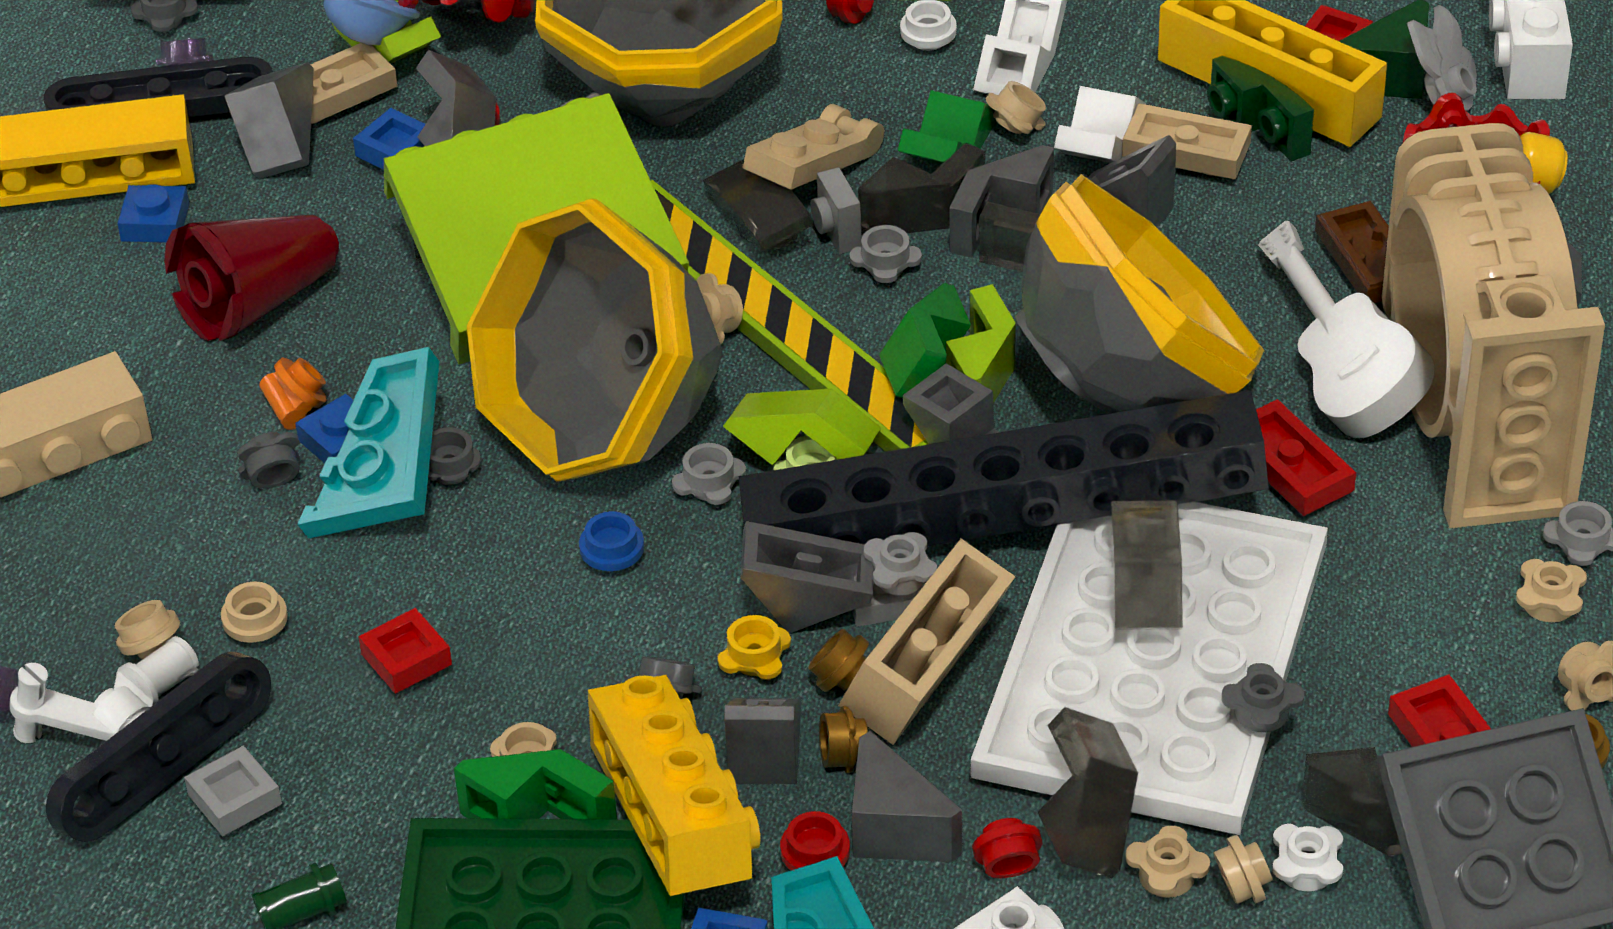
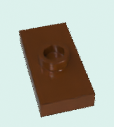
M1371 201L1316 215L1315 232L1357 293H1363L1368 296L1374 304L1382 302L1389 225Z

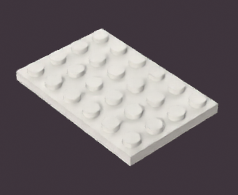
M1198 502L1058 524L971 757V778L1240 835L1271 732H1255L1243 727L1237 721L1234 709L1227 708L1222 703V689L1227 684L1238 683L1247 675V668L1255 663H1265L1272 666L1274 672L1278 673L1286 681L1325 552L1328 528Z

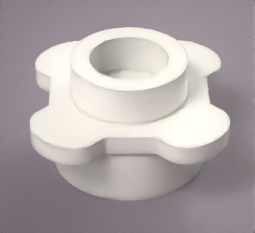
M1284 824L1274 831L1273 842L1279 847V857L1273 862V873L1287 885L1301 891H1316L1326 887L1328 884L1337 882L1342 877L1343 865L1337 860V850L1343 845V835L1339 830L1331 826H1323L1321 828L1303 826L1298 828L1293 824Z

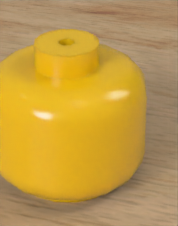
M1526 132L1520 135V139L1523 144V152L1532 166L1533 183L1541 181L1540 185L1550 194L1560 186L1564 178L1568 159L1567 151L1558 138Z

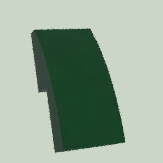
M1225 56L1212 59L1211 85L1207 89L1209 105L1217 117L1252 125L1251 132L1260 129L1265 140L1273 143L1290 162L1311 155L1314 109L1303 98L1275 78L1254 67Z

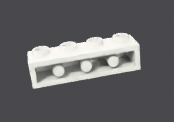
M1490 0L1489 28L1490 31L1497 32L1494 44L1495 66L1502 67L1507 99H1565L1573 46L1565 0Z

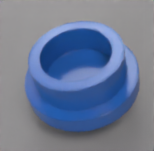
M614 511L603 512L595 515L587 522L579 539L580 555L584 562L595 569L602 571L622 570L632 566L641 558L644 551L643 534L628 515Z

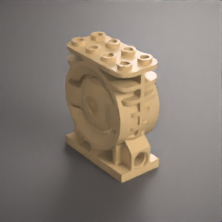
M1488 123L1418 132L1404 141L1396 155L1382 304L1389 320L1399 323L1406 328L1426 349L1434 363L1432 384L1424 397L1411 410L1418 426L1426 436L1431 438L1449 436L1451 441L1443 507L1449 528L1559 517L1560 511L1566 505L1577 502L1579 497L1605 329L1604 320L1598 307L1577 309L1572 263L1560 217L1545 188L1538 183H1533L1532 166L1523 152L1522 141L1515 129L1506 124Z

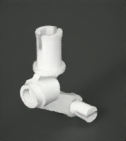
M174 636L137 664L128 662L119 667L116 673L114 689L109 688L105 690L94 703L46 689L48 678L46 668L38 663L25 664V669L23 667L19 669L18 687L12 691L10 697V712L15 718L13 734L20 742L33 743L36 742L35 736L38 739L41 738L43 733L42 724L107 741L159 701V696L186 677L194 675L198 671L196 667L199 666L197 655L185 640Z

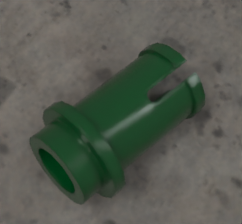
M314 862L309 864L310 872L260 893L257 891L251 894L264 929H283L324 911H327L329 916L335 915V907L346 903L347 899L332 863L319 868L317 863Z

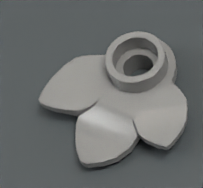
M1438 5L1433 8V29L1425 27L1415 20L1408 22L1407 25L1418 59L1423 69L1427 72L1424 78L1425 87L1433 105L1442 95L1456 93L1462 98L1465 111H1468L1473 105V95H1475L1477 89L1475 62L1471 52L1462 45V32L1457 20L1448 9Z

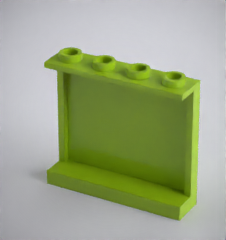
M610 93L593 98H577L562 107L534 115L522 114L514 117L507 123L479 131H463L452 139L424 147H408L399 151L396 155L384 158V193L387 199L396 198L450 323V346L458 365L470 362L467 324L517 224L588 199H597L671 254L688 272L689 261Z

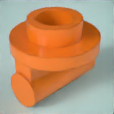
M282 357L274 365L275 372L264 376L260 381L259 387L283 427L293 430L296 429L295 423L305 418V415L313 407L320 408L326 402V396L321 389L326 384V381L319 371L303 358H298L293 362Z

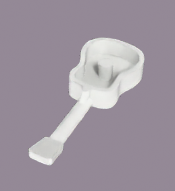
M1284 221L1263 238L1258 246L1279 269H1283L1316 318L1298 340L1299 353L1312 367L1315 401L1319 409L1346 435L1353 438L1372 436L1400 420L1424 397L1434 378L1432 357L1406 328L1399 323L1390 321L1372 300L1363 293L1351 294L1335 304L1301 254L1304 247L1297 229L1290 221Z

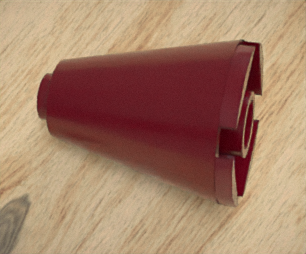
M316 215L193 222L172 230L166 242L164 263L166 274L176 271L181 290L171 294L176 307L187 325L202 339L209 341L219 338V341L232 338L331 271L335 266L336 256L339 252V241L334 229Z

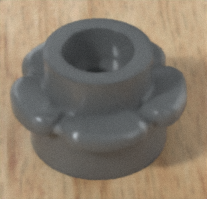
M452 427L437 429L432 434L428 479L435 480L442 485L461 483L467 479L469 471H475L479 467L481 461L480 452L473 448L472 439L465 431Z

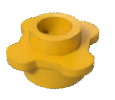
M761 615L741 617L734 621L727 629V648L718 654V666L722 671L729 674L740 671L745 675L758 676L761 679L775 678L782 672L780 658L783 650L790 647L791 636L787 630L778 627L768 617Z

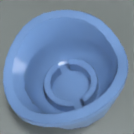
M396 0L323 1L327 17L342 34L354 41L370 46L381 45L382 38L401 30L409 20L418 19L421 16V13L417 10L400 6Z

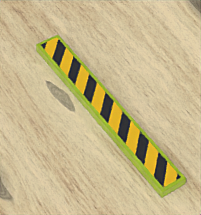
M651 180L689 261L688 273L696 281L701 274L712 273L716 276L718 285H730L739 293L743 305L742 320L737 327L739 331L809 389L832 388L878 424L881 429L873 442L884 451L928 444L904 407L903 397L895 396L885 368L654 180Z

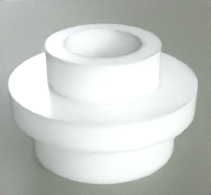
M920 0L912 3L907 8L906 15L900 22V34L903 40L921 50H936L950 43L956 36L957 24L955 18L951 14L949 7L937 0Z

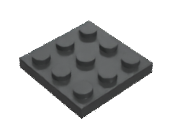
M1584 708L1382 754L1376 759L1424 929H1594L1613 924V805Z

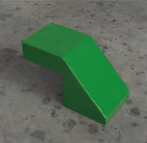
M931 90L920 132L903 128L898 151L916 159L968 171L996 123V119L993 116L995 110L983 102Z
M943 283L911 307L880 352L879 356L895 396L903 397L905 393L945 365L947 356L946 341L964 337L971 327V323L954 285Z
M561 749L462 760L454 768L460 814L466 818L540 819L549 811L560 819H617L613 780Z

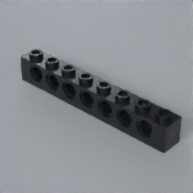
M1251 390L738 476L744 526L746 521L864 545L871 539L879 538L885 540L893 535L915 532L927 539V546L956 542L960 539L968 540L1269 489L1264 439Z

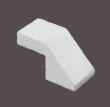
M1005 0L997 36L987 34L985 36L973 90L985 94L993 93L999 95L1009 81H1015L1036 92L1055 55L1067 0Z
M1080 86L1071 127L1059 125L1054 148L1067 155L1108 163L1115 162L1123 158L1122 140L1138 103L1145 105L1146 103L1136 96Z

